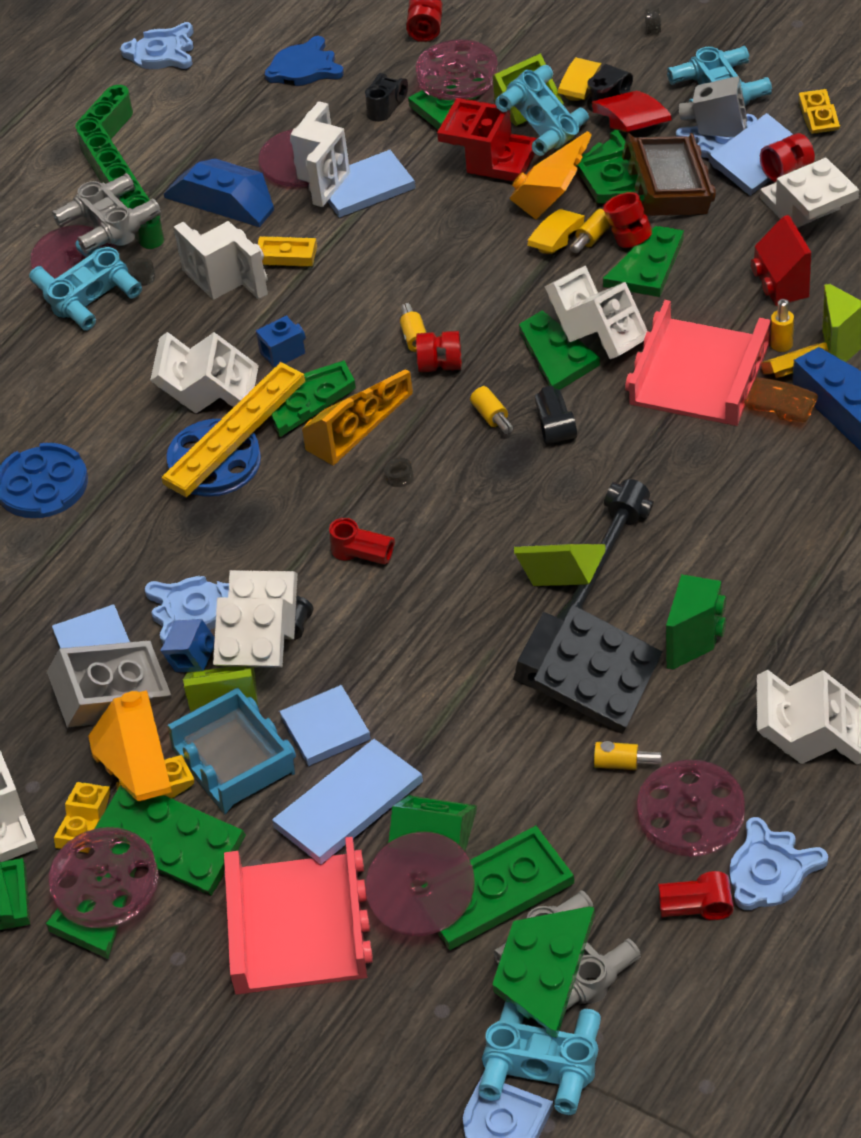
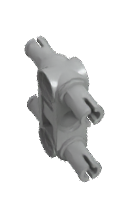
M125 173L123 176L106 184L97 181H89L82 184L78 188V194L75 195L73 201L57 210H53L52 215L60 228L80 217L86 218L95 227L92 231L77 237L81 249L87 254L106 243L120 246L132 242L136 236L135 232L139 231L141 227L140 225L160 216L161 211L158 203L153 198L133 209L127 208L118 199L121 195L135 190L131 177Z
M581 890L558 907L538 906L528 913L527 918L588 906L593 907V903L589 896ZM626 939L604 956L598 954L588 942L586 943L566 1010L576 1003L591 1004L601 1001L606 996L608 987L615 983L617 974L641 958L638 947L631 939ZM505 944L493 951L494 958L498 964ZM586 978H596L593 981L584 980Z

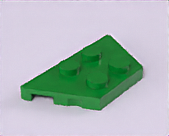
M618 130L610 133V140L602 144L599 142L592 147L590 152L584 153L580 163L576 165L578 168L577 172L597 203H606L611 198L622 193H635L638 175H629L628 173L630 160L622 159L626 141ZM639 195L642 203L645 195Z
M588 906L513 921L492 983L495 994L504 1001L513 1003L517 1010L526 1018L530 1019L532 1017L546 1028V1033L554 1038L558 1037L594 921V907Z

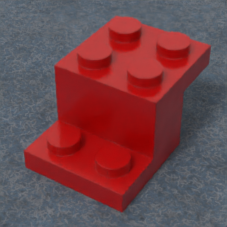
M456 98L437 132L438 142L465 147L467 173L515 181L521 172L525 174L535 154L532 150V143L537 138L511 134L510 109L502 112L495 104Z

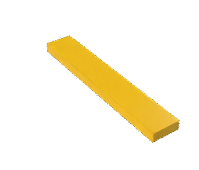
M280 362L161 477L163 485L187 498L305 382L304 374Z

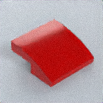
M637 90L592 101L593 113L608 116L610 128L625 132L672 120L671 114L660 102L650 95Z

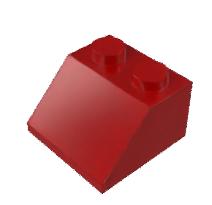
M786 215L755 245L754 259H751L753 274L756 277L759 276L765 295H770L775 306H778V301L781 299L793 302L810 296L811 251L791 217Z

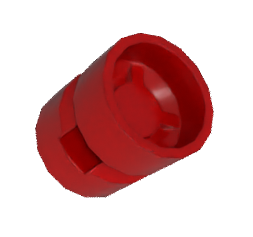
M409 0L406 30L409 36L421 42L431 41L438 36L442 18L443 3L441 0Z
M801 133L793 134L783 138L781 141L764 146L759 155L762 170L774 182L777 181L778 177L812 164L815 160L811 142Z
M622 193L606 202L603 210L608 223L612 226V233L618 246L623 248L636 246L652 235L651 225L647 216L643 214L644 207L637 193Z
M459 331L442 332L439 337L434 332L416 333L419 372L436 371L440 366L444 371L462 369ZM438 347L445 348L446 354L438 356Z

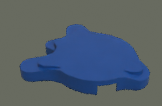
M314 36L304 44L293 45L278 52L271 65L265 70V78L270 83L284 84V79L294 81L295 86H303L321 79H340L344 71L341 65L334 63L335 54L333 51H323L325 48L324 37Z

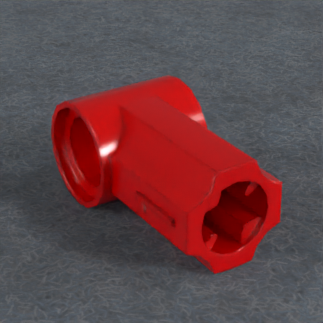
M350 518L336 519L329 527L331 553L336 559L347 561L358 557L384 565L389 563L395 546V539L393 537L359 529L357 523Z
M706 872L700 875L697 881L658 884L662 917L701 914L705 919L721 920L729 917L734 911L730 880L728 875L723 872Z

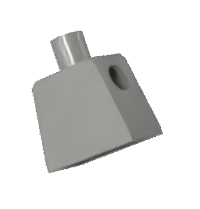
M739 76L695 87L693 102L679 104L680 120L696 119L698 132L701 135L737 136L746 129L748 120Z

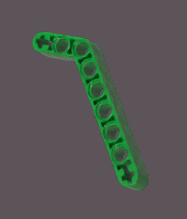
M113 85L107 88L77 121L75 127L81 151L101 183L104 182L106 184L123 176L125 173L131 177L135 190L121 195L118 199L127 208L133 209L150 200L111 140L133 115L128 88L124 85ZM160 216L140 225L139 231L135 232V238L143 248L154 249L164 243Z

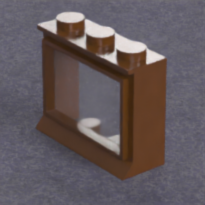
M628 133L622 159L630 160L628 166L629 175H638L635 193L645 195L642 203L644 207L643 214L646 216L708 214L710 204L715 200L716 191L714 185L710 183L708 167L702 161L701 147L696 144L693 133H690L689 137L634 138Z

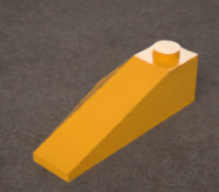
M588 131L535 165L527 174L521 172L512 184L515 190L509 199L534 219H537L566 191L578 169L576 165L580 163L581 155L587 148L592 134Z
M405 369L322 410L302 428L305 450L334 466L413 394L410 371Z
M147 690L141 692L130 691L121 697L114 698L88 736L93 759L97 763L102 762L105 765L106 771L110 775L114 774L119 779L120 785L137 801L172 793Z

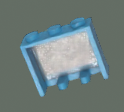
M239 688L168 724L172 750L177 756H183L191 774L224 815H226L233 804L289 773L295 774L293 759L296 758V753L293 746L288 740L283 741L278 736L273 722L269 718L264 719L253 698H246Z

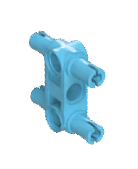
M745 46L725 52L714 47H703L696 52V56L692 57L689 62L668 67L667 77L671 85L691 79L697 80L699 85L736 77L738 75L732 67L749 63V53ZM768 77L748 83L742 82L740 79L745 106L750 100L772 94V85Z
M542 65L535 71L525 70L509 83L507 90L495 101L497 108L502 112H506L515 106L539 134L540 137L532 143V150L539 156L544 155L551 149H561L577 135L579 128L589 119L587 111L583 108H578L570 114L545 83L553 77V71L548 65Z
M77 240L75 243L76 249L86 257L84 260L56 279L42 266L35 267L30 272L29 277L43 291L44 299L51 305L52 311L56 316L63 318L71 317L86 331L95 325L96 319L95 315L85 306L114 286L119 287L131 299L141 293L142 287L141 283L128 273V267L120 260L117 250L110 247H97L85 254Z
M505 1001L500 1021L491 1025L486 1031V1047L482 1057L485 1069L479 1085V1095L490 1101L499 1100L506 1075L560 1084L554 1107L562 1114H575L582 1088L591 1083L595 1077V1062L599 1051L595 1040L601 1021L600 1014L592 1009L581 1010L574 1034L559 1031L558 1037L554 1038L546 1033L545 1028L523 1025L524 1015L517 1010L513 1003Z

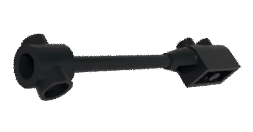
M626 479L621 484L613 481L610 485L603 505L608 507L613 520L600 543L605 544L606 551L590 584L578 585L572 599L567 602L556 617L546 612L542 613L517 661L513 680L531 687L571 606L574 605L583 610V605L624 525L636 523L639 517L648 518L654 501L649 500L650 492L643 483L634 479Z

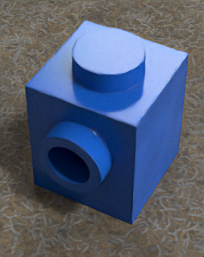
M287 315L256 330L259 351L274 368L280 362L285 364L305 354L303 342L306 340L305 333L299 324L295 325Z
M203 619L175 620L160 651L175 672L204 671L214 649L215 637Z

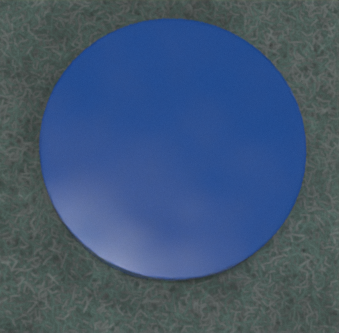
M39 443L40 447L31 448L21 453L18 451L12 453L0 465V504L10 513L24 518H44L67 510L82 497L88 484L87 469L78 452L58 443Z

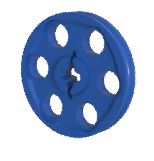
M221 419L203 420L186 427L178 433L167 450L168 468L170 469L191 449L184 448L183 445L190 441L198 442ZM252 433L243 442L251 445L248 449H236L208 476L216 478L213 483H201L191 494L219 496L236 491L246 485L257 473L261 462L259 444L255 434ZM233 467H245V470L241 473L230 472Z

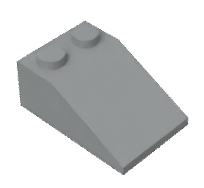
M151 641L60 648L47 670L67 727L97 724L112 700L130 691L141 692L147 690L151 705L168 700L171 697Z

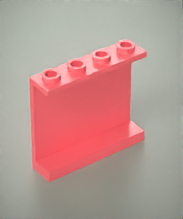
M665 300L660 312L656 311L654 314L652 331H647L645 335L643 352H638L636 355L635 370L627 376L625 390L629 391L630 405L738 426L760 370V363L763 362L770 344L771 320L759 318L753 334L671 319V301Z
M352 836L345 837L347 854L333 855L323 864H319L313 858L242 867L239 851L224 852L230 976L235 995L367 978L366 963H373L371 942L370 940L364 941L363 932H370L368 911L361 910L360 902L367 901L365 880H358V872L364 871L362 850H355Z

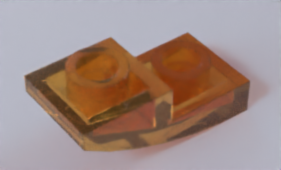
M756 377L744 403L749 410L775 412L780 420L807 422L818 399V395L789 383Z

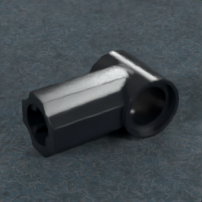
M553 386L543 387L539 393L535 394V403L540 415L541 430L545 444L576 439L577 429L572 411L567 410L561 390L555 389Z

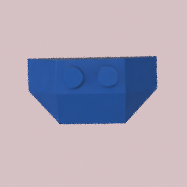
M218 159L197 162L181 174L164 193V198L260 227L274 211L263 173Z

